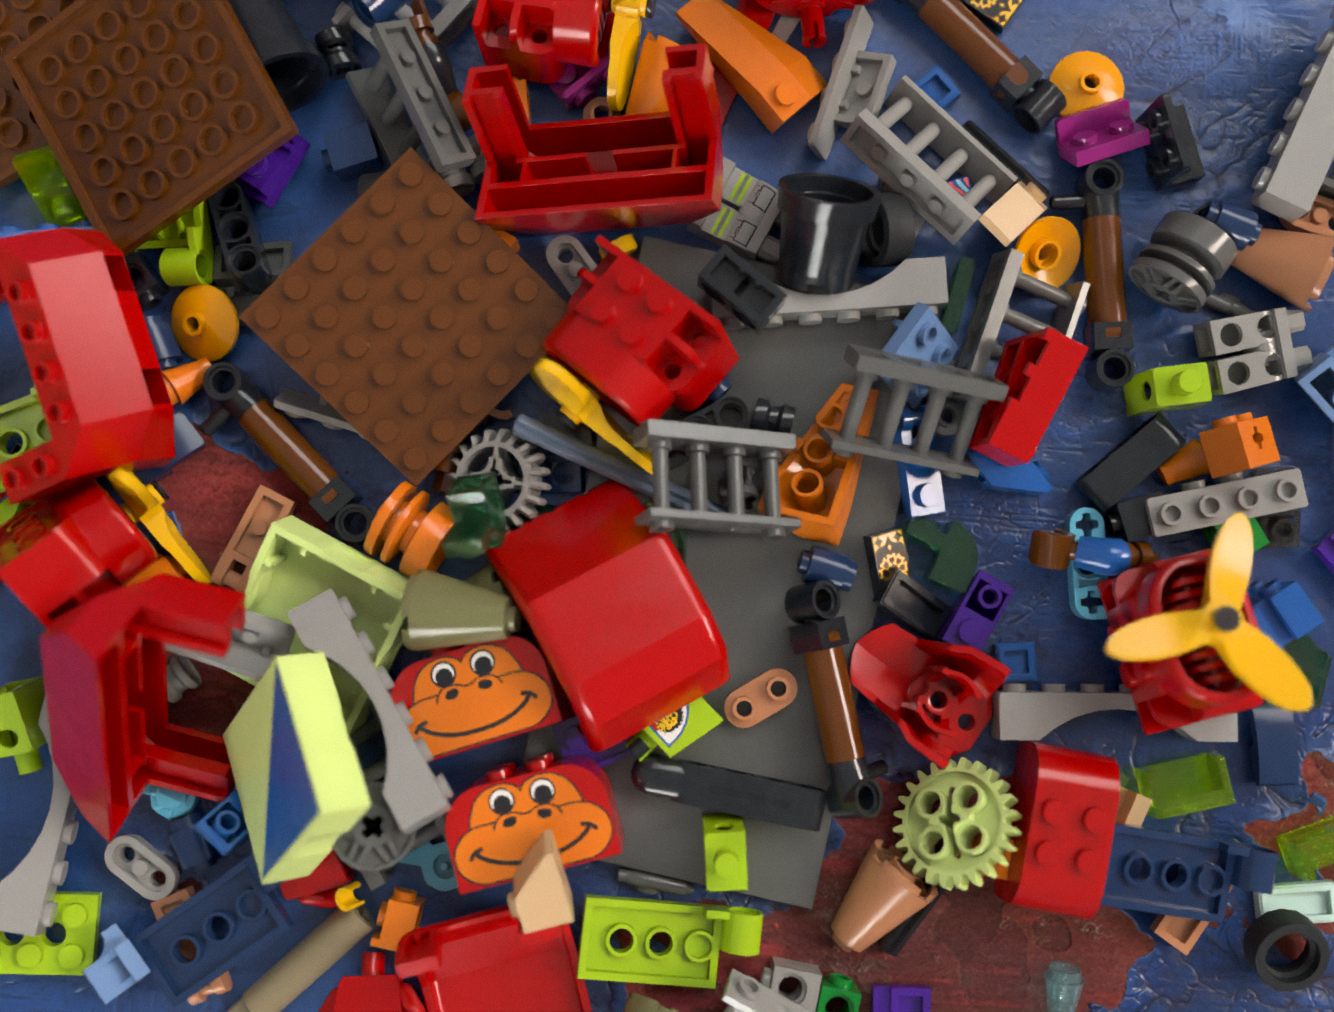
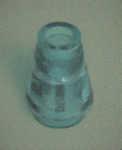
M1054 961L1049 964V969L1044 972L1048 1012H1076L1085 979L1081 976L1082 969L1079 966L1065 961Z

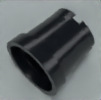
M228 0L288 112H293L312 101L325 87L329 78V67L316 45L304 37L283 0Z
M797 173L780 178L778 181L777 206L782 211L778 279L787 286L802 291H808V285L821 286L820 294H839L851 290L868 226L875 221L882 198L881 193L864 182L831 174Z

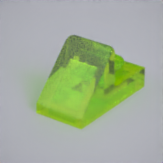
M49 145L13 157L12 164L47 224L63 226L87 219L81 204Z

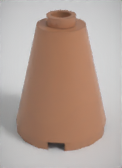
M1262 228L1253 246L1247 245L1242 251H1238L1231 265L1299 310L1308 313L1312 309L1311 304L1307 302L1308 298L1317 301L1334 268V257H1332L1334 253L1331 252L1334 246V237Z
M881 839L875 840L870 845L831 923L834 941L847 952L852 950L862 952L928 905L938 895L936 886L931 885L927 888L922 881L923 878L912 873L914 865L911 866L902 861L905 855L904 852L892 844L887 850L882 848L883 840Z

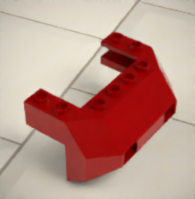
M699 43L665 47V55L669 69L663 70L661 80L669 111L530 124L508 64L469 68L462 104L486 159L474 219L481 224H488L493 230L534 235H553L690 224L720 211L723 185L721 111L707 44Z
M61 227L0 238V304L6 300L8 301L18 337L21 341L31 377L34 381L52 440L0 464L2 484L10 504L51 499L102 475L111 474L118 468L128 472L165 467L175 457L173 405L123 252L101 230Z
M160 573L88 600L55 619L41 635L40 647L52 758L81 814L109 844L148 784L220 803L231 794L236 784L223 737L169 723L165 643L224 658L231 648V628L242 631L245 626V593L167 573Z

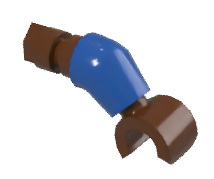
M1055 528L1054 533L1046 530H1034L1028 552L1030 563L1039 567L1063 570L1070 566L1071 560H1074V567L1106 576H1117L1129 569L1142 567L1150 562L1160 560L1158 554L1154 553L1150 544L1145 541L1125 542L1119 538L1080 536L1078 542L1075 541L1076 535L1074 533Z

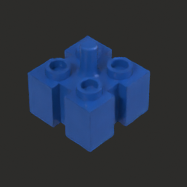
M1273 579L1269 582H1262L1261 580H1256L1247 585L1246 592L1260 632L1272 639L1281 650L1291 640L1301 638L1324 622L1297 581L1279 582L1278 579Z

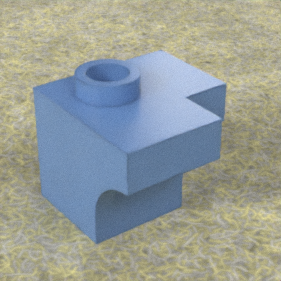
M116 923L100 935L103 941V952L99 959L82 971L104 1005L151 972L134 945H132L128 938L126 939Z

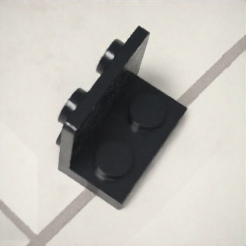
M1161 94L1135 120L1136 123L1149 129L1150 144L1143 146L1147 158L1146 172L1148 178L1154 181L1156 191L1198 181L1205 176L1184 104L1173 106L1170 94Z

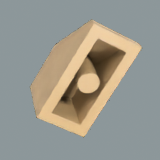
M1020 181L993 204L978 220L1007 247L1047 209L1043 203L1047 197L1031 181L1027 185Z
M552 828L541 833L514 873V892L508 893L511 916L513 919L520 918L525 934L574 922L572 893Z

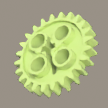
M961 757L957 765L955 761L950 759L945 769L931 762L930 775L919 770L917 775L920 783L918 785L911 782L906 783L911 794L909 797H898L899 801L905 805L904 810L895 811L893 814L902 819V824L893 828V832L904 836L903 839L895 844L896 848L908 851L902 861L911 866L914 865L912 873L922 878L925 876V882L937 886L940 882V887L950 891L954 883L957 888L967 891L969 880L973 884L982 887L983 873L996 879L997 873L994 865L996 863L1006 867L1009 865L1007 859L1003 856L1005 850L1010 852L1017 851V848L1009 842L1010 837L1022 834L1021 831L1012 826V822L1021 819L1022 814L1010 809L1018 802V798L1012 794H1006L1011 787L1010 784L1002 779L998 780L1000 776L998 772L991 768L986 770L987 766L977 760L972 765L971 761ZM978 793L977 803L972 808H969L968 801L970 797ZM940 799L939 809L932 814L931 810L934 802ZM981 832L982 841L977 848L973 849L972 840L976 834ZM943 838V848L939 853L935 854V845L939 839Z

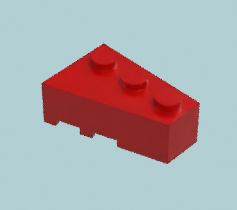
M1050 327L1006 341L994 374L996 378L1009 386L1005 401L989 399L987 404H983L968 448L1007 467L1029 463L1089 347Z

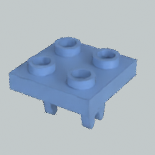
M917 301L904 321L896 318L892 321L890 326L896 329V332L882 351L948 365L959 347L930 306ZM881 376L892 390L894 383L891 382L892 378ZM916 383L915 388H910L905 405L915 409L921 399L928 394V386Z

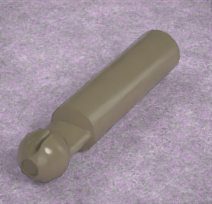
M360 905L347 912L337 908L243 993V997L226 1012H281L376 927L370 912L364 905Z

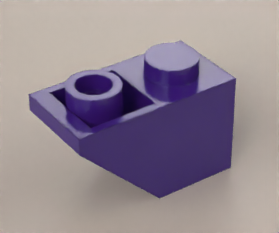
M978 570L951 605L952 609L936 640L942 643L972 646L982 651L1015 589L986 572Z

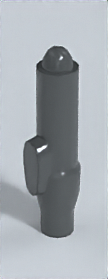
M1211 293L1203 305L1225 314L1227 317L1255 313V311L1241 304L1240 299L1227 293H1221L1220 295Z
M619 868L617 881L627 883L641 893L656 895L658 891L685 896L694 891L693 885L686 880L638 869L626 870Z

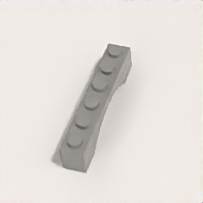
M945 256L905 259L891 273L873 284L839 294H806L774 284L787 294L782 308L765 328L779 327L783 325V321L798 320L799 325H816L822 323V318H837L838 323H852L860 321V316L876 315V320L879 321L894 320L899 318L900 313H909L917 301L930 306L937 316L938 311H942L949 303ZM710 297L711 315L720 321L724 330L744 328V324Z
M331 588L286 612L304 647L310 653L324 652L326 660L350 674L365 689L373 701L383 724L387 746V773L382 794L402 832L408 835L450 811L452 807L447 799L454 796L444 775L441 773L435 777L427 762L433 760L434 757L423 737L415 740L408 726L413 724L414 720L404 702L401 701L395 704L389 693V690L394 688L395 685L384 665L376 669L369 656L375 653L376 650L365 630L360 633L356 632L351 620L356 618L357 615L347 597L344 596L339 599Z
M1002 683V690H996L992 694L993 716L991 717V737L998 740L1040 741L1054 728L1081 715L1114 709L1137 710L1130 688H1126L1124 684H1119V691H1105V684L1094 683L1080 684V691H1065V684L1041 683V690H1026V683ZM1237 713L1174 728L1173 730L1185 739L1198 742H1238Z
M46 694L38 724L47 740L53 764L54 786L50 810L42 832L29 854L12 873L0 882V931L29 936L45 933L46 928L52 927L55 921L58 902L53 901L57 885L62 886L65 881L69 866L68 861H64L67 846L74 843L79 827V822L74 820L77 804L52 758Z

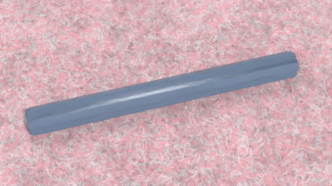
M520 414L517 417L512 428V433L515 436L653 498L652 475L644 469L524 414ZM669 481L670 506L676 509L691 510V491ZM707 499L708 512L728 513L727 507Z

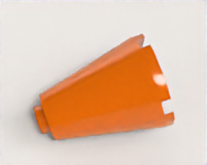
M652 32L647 33L645 39H643L625 115L669 111L661 82L663 70L669 69L665 47L680 46L679 44L660 35L655 40Z

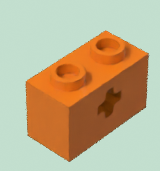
M1251 412L1211 421L1213 429L1199 433L1212 479L1280 461L1268 416L1253 419Z

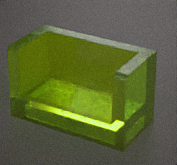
M1207 752L1134 768L1140 794L1152 800L1146 815L1157 820L1235 804L1226 760L1222 755Z
M1334 816L1275 837L1290 875L1311 882L1317 879L1314 870L1334 864Z

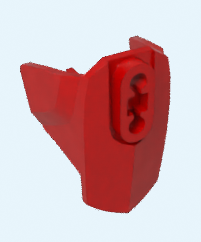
M894 623L880 626L857 640L851 652L849 665L850 683L900 727L909 744L943 769L949 764L951 756L971 749L993 716L992 694L1002 685L1011 672L1007 666L972 646L919 639ZM934 692L937 695V700L941 702L938 706L931 705L930 702ZM962 714H966L969 719V723L965 728H960L958 725V719Z

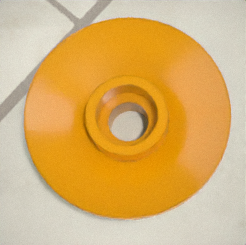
M1080 51L1066 56L1056 65L1049 78V81L1055 84L1066 98L1067 105L1059 113L1061 117L1123 98L1124 82L1119 69L1109 58L1096 52ZM1085 79L1092 80L1096 88L1087 87Z
M1046 216L1034 221L1023 231L1016 243L1015 250L1025 254L1021 264L1023 273L1058 288L1073 274L1079 261L1081 242L1078 231L1070 221L1058 216Z
M208 284L190 286L177 297L172 309L171 324L176 340L182 350L196 360L205 357L209 362L222 359L228 355L234 348L239 335V318L231 299L219 288Z

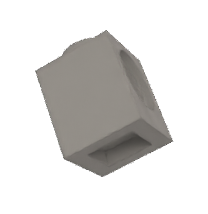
M772 956L770 968L763 967L760 984L803 1008L815 1012L822 973L818 965ZM792 976L799 980L798 987L792 992H783L778 988L781 980L786 977Z

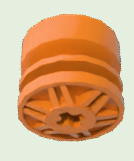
M404 481L383 502L374 516L363 544V551L372 556H376L381 552L380 561L385 564L391 563L402 552L403 557L400 562L399 572L410 578L412 574L420 575L417 571L419 569L434 572L439 569L461 532L465 522V515L442 501L429 513H426L430 502V494L421 491L416 495L417 486Z

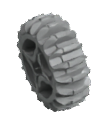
M501 428L498 434L495 430L487 429L484 431V437L476 434L471 436L472 446L466 444L459 446L463 457L450 459L458 467L456 472L447 474L449 479L455 480V486H451L447 491L449 494L458 495V498L451 506L455 509H464L462 513L465 515L464 521L470 522L473 520V527L475 529L483 530L486 527L488 533L497 534L500 529L503 533L511 529L514 531V525L519 528V525L527 522L526 516L533 519L539 515L534 507L535 504L541 506L547 504V500L540 496L541 490L549 491L552 487L550 484L542 482V477L548 476L551 471L549 468L538 466L544 462L546 456L543 453H534L537 445L529 441L525 442L524 439L514 434L512 435L510 430ZM493 454V456L489 457V461L485 469L478 472L483 461L488 456ZM513 454L522 468L523 478L516 474L514 462L510 460V455ZM502 477L503 480H509L512 483L496 485V483L487 482V479ZM476 485L482 489L484 493L483 502L487 503V507L481 502L477 494ZM521 490L516 502L505 510V506L509 505L513 492Z

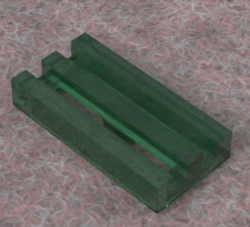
M962 256L957 261V264L954 265L948 286L949 303L942 309L939 318L951 337L958 330L976 265L975 259Z

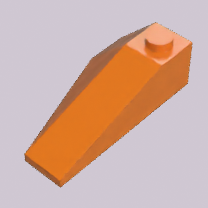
M690 0L675 13V16L698 44H707L710 59L772 134L818 96L828 85L805 55L722 0Z
M841 383L815 416L816 421L803 438L799 437L796 440V450L791 452L781 465H778L781 517L801 519V527L792 531V533L800 538L833 546H839L851 510L864 454L855 452L853 457H846L832 452L828 443L820 435L822 427L838 431L841 429L854 385ZM870 388L856 432L858 435L868 437L870 435L880 395L879 390ZM763 491L757 510L765 516Z

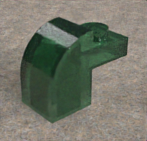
M495 472L457 477L445 495L455 524L442 543L447 558L463 557L465 559H473L485 554L488 548L502 546L506 531L505 506Z
M918 516L917 521L914 519L905 521L903 525L904 537L934 550L922 579L955 594H966L978 563L977 546L970 532L955 520L947 522L943 532L938 530L940 527L939 523L923 516Z

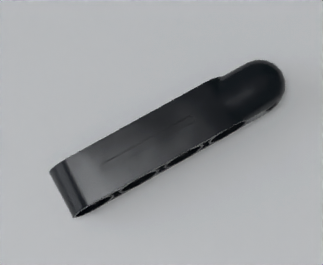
M650 753L642 761L637 759L631 770V779L634 786L646 795L817 832L821 828L827 791L821 788L686 759L670 758L669 756Z

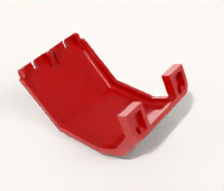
M612 479L589 489L585 495L579 494L554 507V510L549 513L546 511L519 525V528L514 531L511 529L489 540L484 550L489 563L524 614L562 684L579 719L580 724L576 726V729L582 741L590 750L596 752L604 751L722 686L730 678L727 646L709 606L667 533L651 532L650 526L635 525V517L647 509L629 487Z
M509 905L413 929L404 934L398 941L395 968L400 979L414 975L418 976L427 1012H592L585 979H577L576 976L578 950L569 923L525 934L520 918L513 919Z

